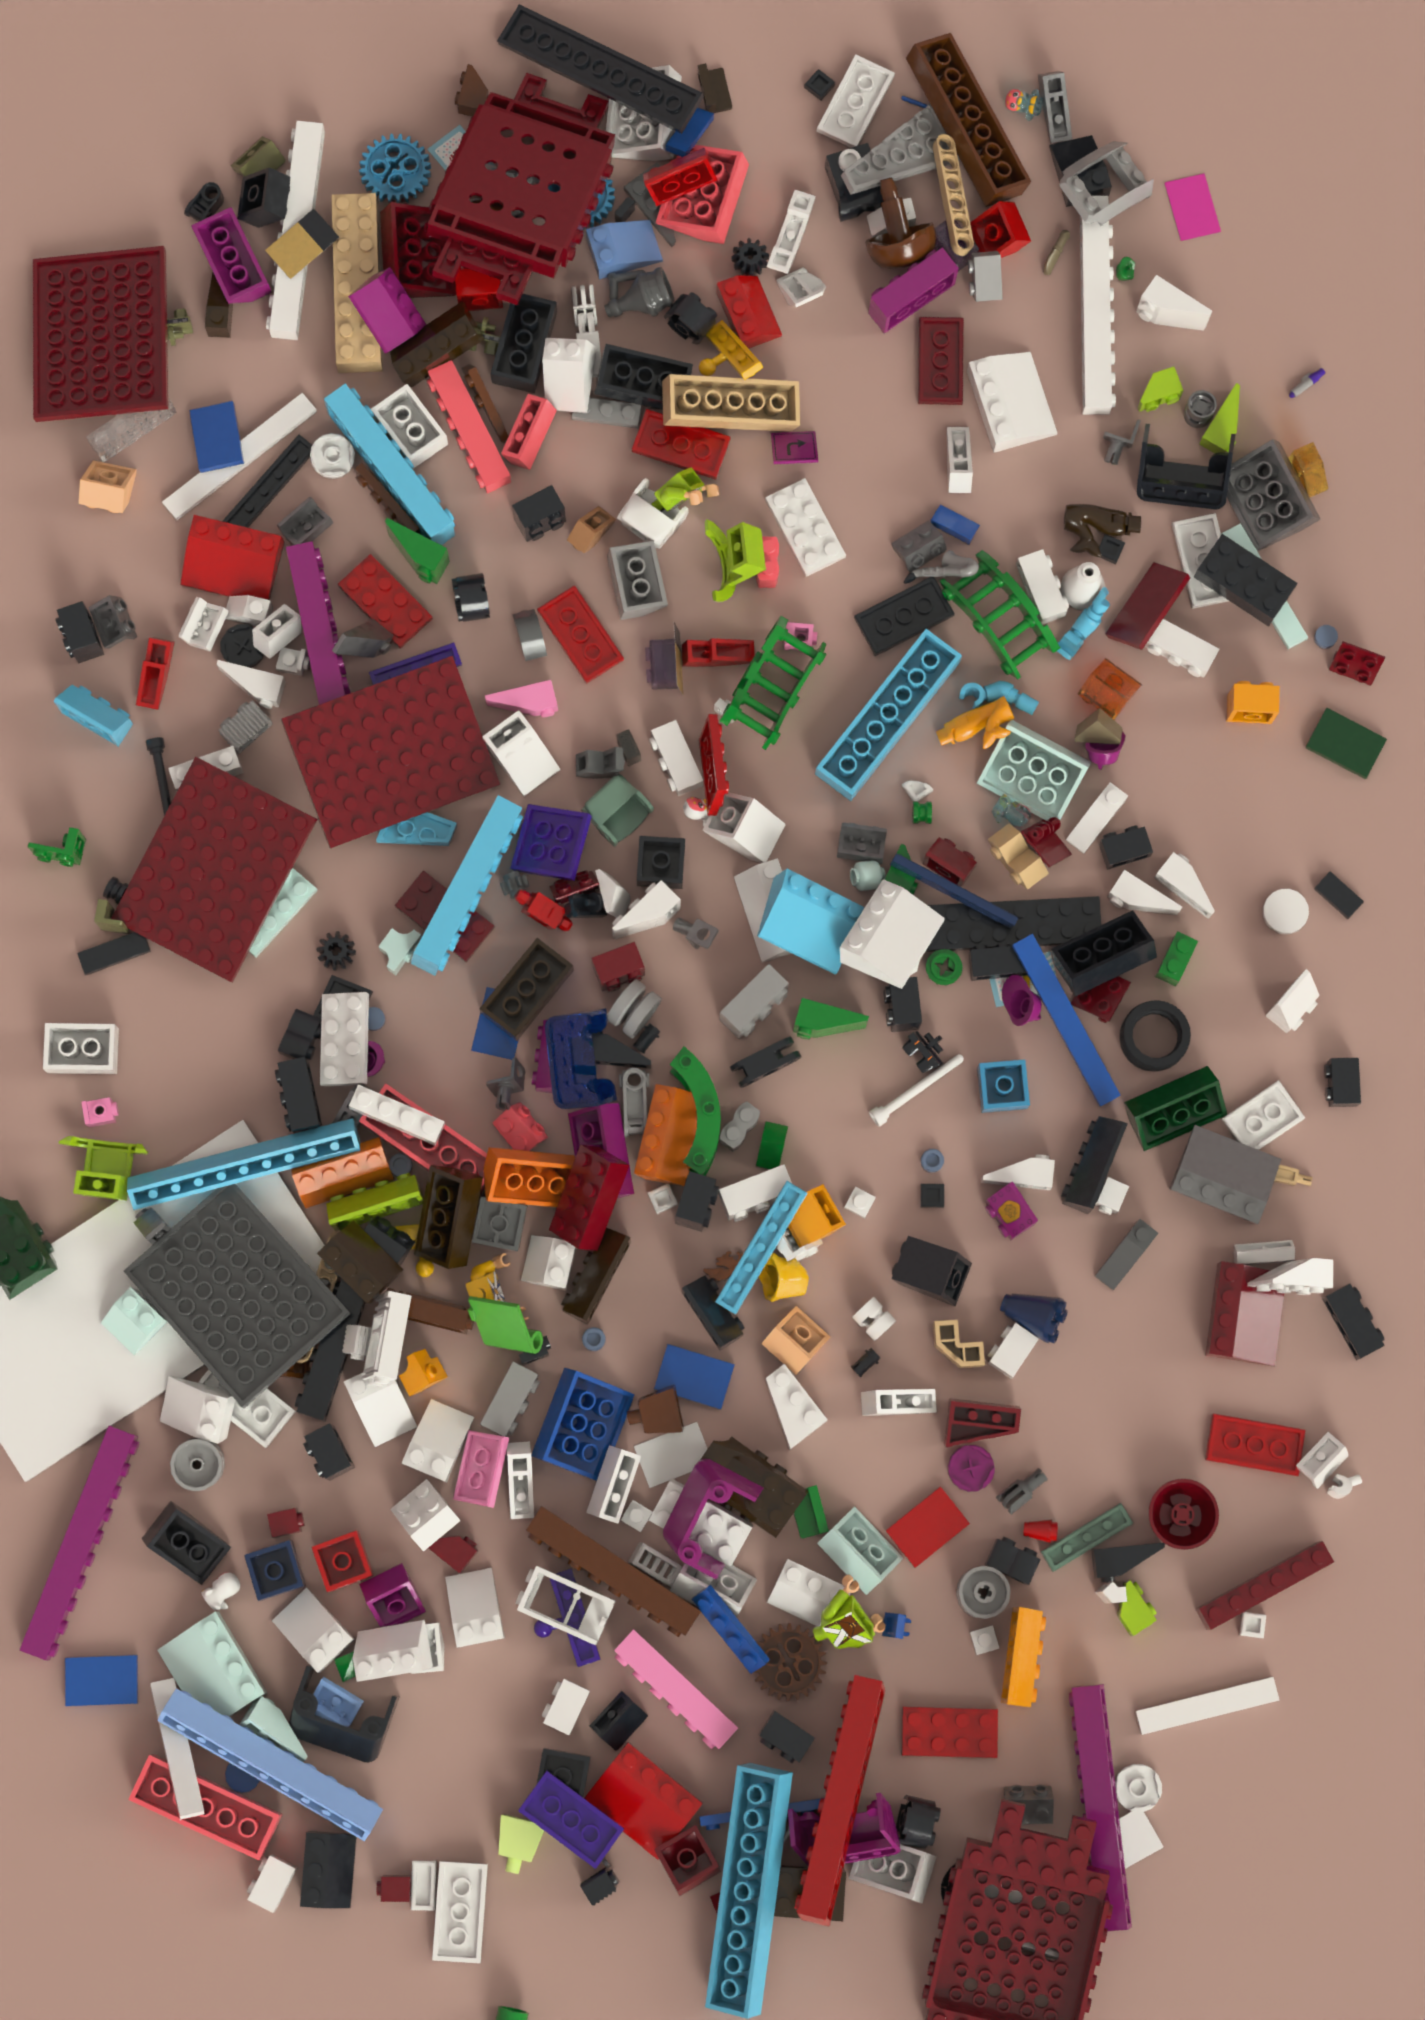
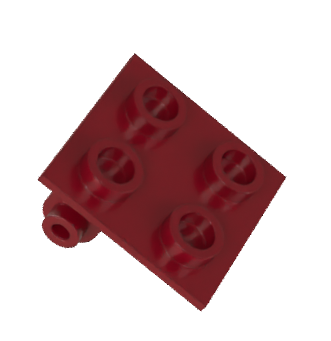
M1342 641L1338 651L1334 654L1329 670L1371 686L1385 660V656Z
M1052 817L1048 821L1043 819L1021 831L1026 842L1034 848L1048 867L1072 855L1055 833L1061 826V821L1056 817Z
M585 870L576 874L575 881L559 879L554 882V885L549 887L553 893L555 903L563 904L569 902L568 896L575 893L582 894L581 891L584 894H590L595 892V889H598L600 884L592 871L588 872Z
M1117 976L1078 996H1074L1071 1005L1099 1017L1098 1020L1103 1023L1109 1022L1131 982Z

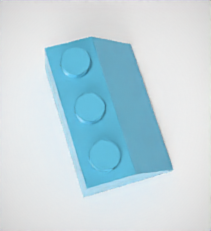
M74 685L69 686L54 699V703L62 714L118 747L133 725L127 712L120 708L117 711L110 707L111 704L102 697L94 698L91 696L92 692L81 685L79 688Z

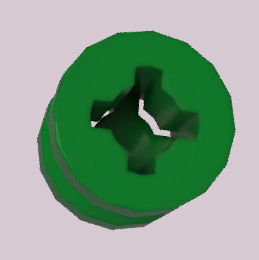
M913 801V824H918L919 822L932 823L931 801H927L925 804Z

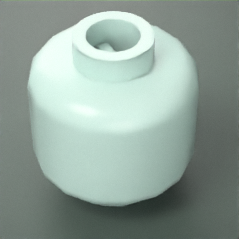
M875 860L857 862L850 870L851 883L859 891L875 890L881 881L885 880V870Z

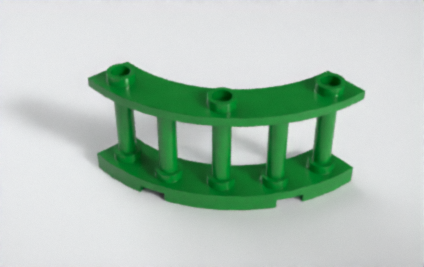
M981 550L975 555L979 562L978 572L972 576L963 577L953 585L945 579H941L942 594L948 601L952 600L973 621L974 629L979 634L982 633L999 657L1001 661L1000 667L1006 675H1012L1018 680L1021 676L1016 666L1041 648H1046L1055 653L1060 649V646L1048 625L1043 626L1037 618V615L1040 614L1018 583L1008 572L1003 574L997 568L999 563L985 551ZM982 574H987L992 578L991 582L967 599L959 592ZM996 588H1002L1007 593L1008 600L982 618L973 605ZM1012 607H1018L1024 615V620L1000 638H997L989 624ZM1027 628H1032L1037 635L1036 641L1011 659L1003 646Z
M783 616L779 617L765 638L766 641L761 648L763 652L757 651L732 694L734 697L731 703L727 704L720 719V722L728 726L732 719L734 721L738 720L766 737L762 746L764 750L768 748L770 743L774 745L781 735L778 732L789 708L793 709L800 698L797 696L798 692L815 665H820L826 657V653H824L826 643L822 642L820 647L815 650L788 633V629H786L788 619ZM777 640H784L811 657L803 672L774 654L772 648ZM764 661L773 663L798 679L790 693L761 676L759 669ZM751 683L754 685L757 683L785 701L779 713L774 712L749 696L750 693L747 691ZM746 704L772 720L774 723L771 728L765 727L743 713L742 709L739 708L740 705Z
M683 1046L670 1063V1066L673 1067L670 1074L683 1085L686 1091L692 1093L697 1110L695 1139L683 1163L690 1167L691 1172L706 1176L714 1161L719 1143L720 1105L714 1084L708 1072L695 1055Z

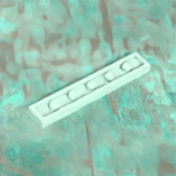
M1241 523L1221 533V535L1224 534L1262 559ZM1286 601L1272 621V624L1288 650L1307 640L1308 636Z

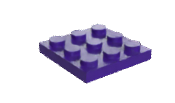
M528 804L510 869L522 873L575 881L592 816L584 812Z

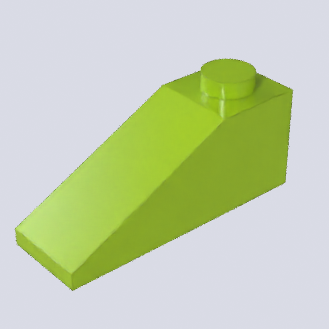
M1238 383L1231 390L1199 445L1214 454L1229 452L1231 434L1237 433L1240 385Z

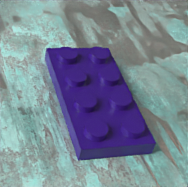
M548 1771L545 1772L518 1810L595 1869L625 1829Z

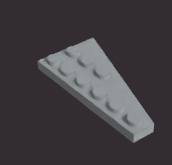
M928 104L926 108L919 111L907 123L905 122L878 146H875L869 153L857 160L842 173L841 177L850 194L880 186V180L892 177L894 181H898L937 169L933 143L939 135L946 134L931 104ZM939 142L941 148L949 149L945 142ZM943 161L944 166L950 165L948 161Z

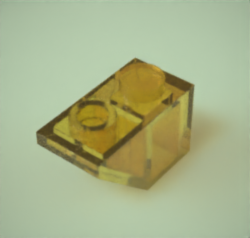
M1314 442L1293 450L1289 460L1309 498L1328 490L1324 464Z

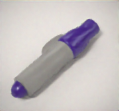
M1320 368L1314 373L1305 375L1301 379V383L1290 390L1289 397L1296 398L1311 385L1319 381L1325 374L1324 369Z

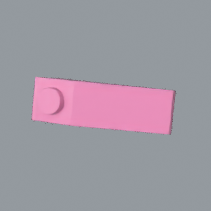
M551 680L485 695L487 706L514 712L519 710L523 714L541 715V717H550L555 714L554 712L558 711Z

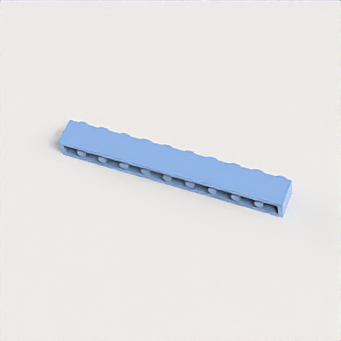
M176 1688L157 1720L364 1842L383 1811L375 1801L358 1795L354 1789L341 1785L332 1776L322 1774L313 1765L298 1760L291 1752L281 1750L268 1739H262L250 1728L238 1725L231 1717L214 1711L210 1705L197 1701L186 1691H180Z

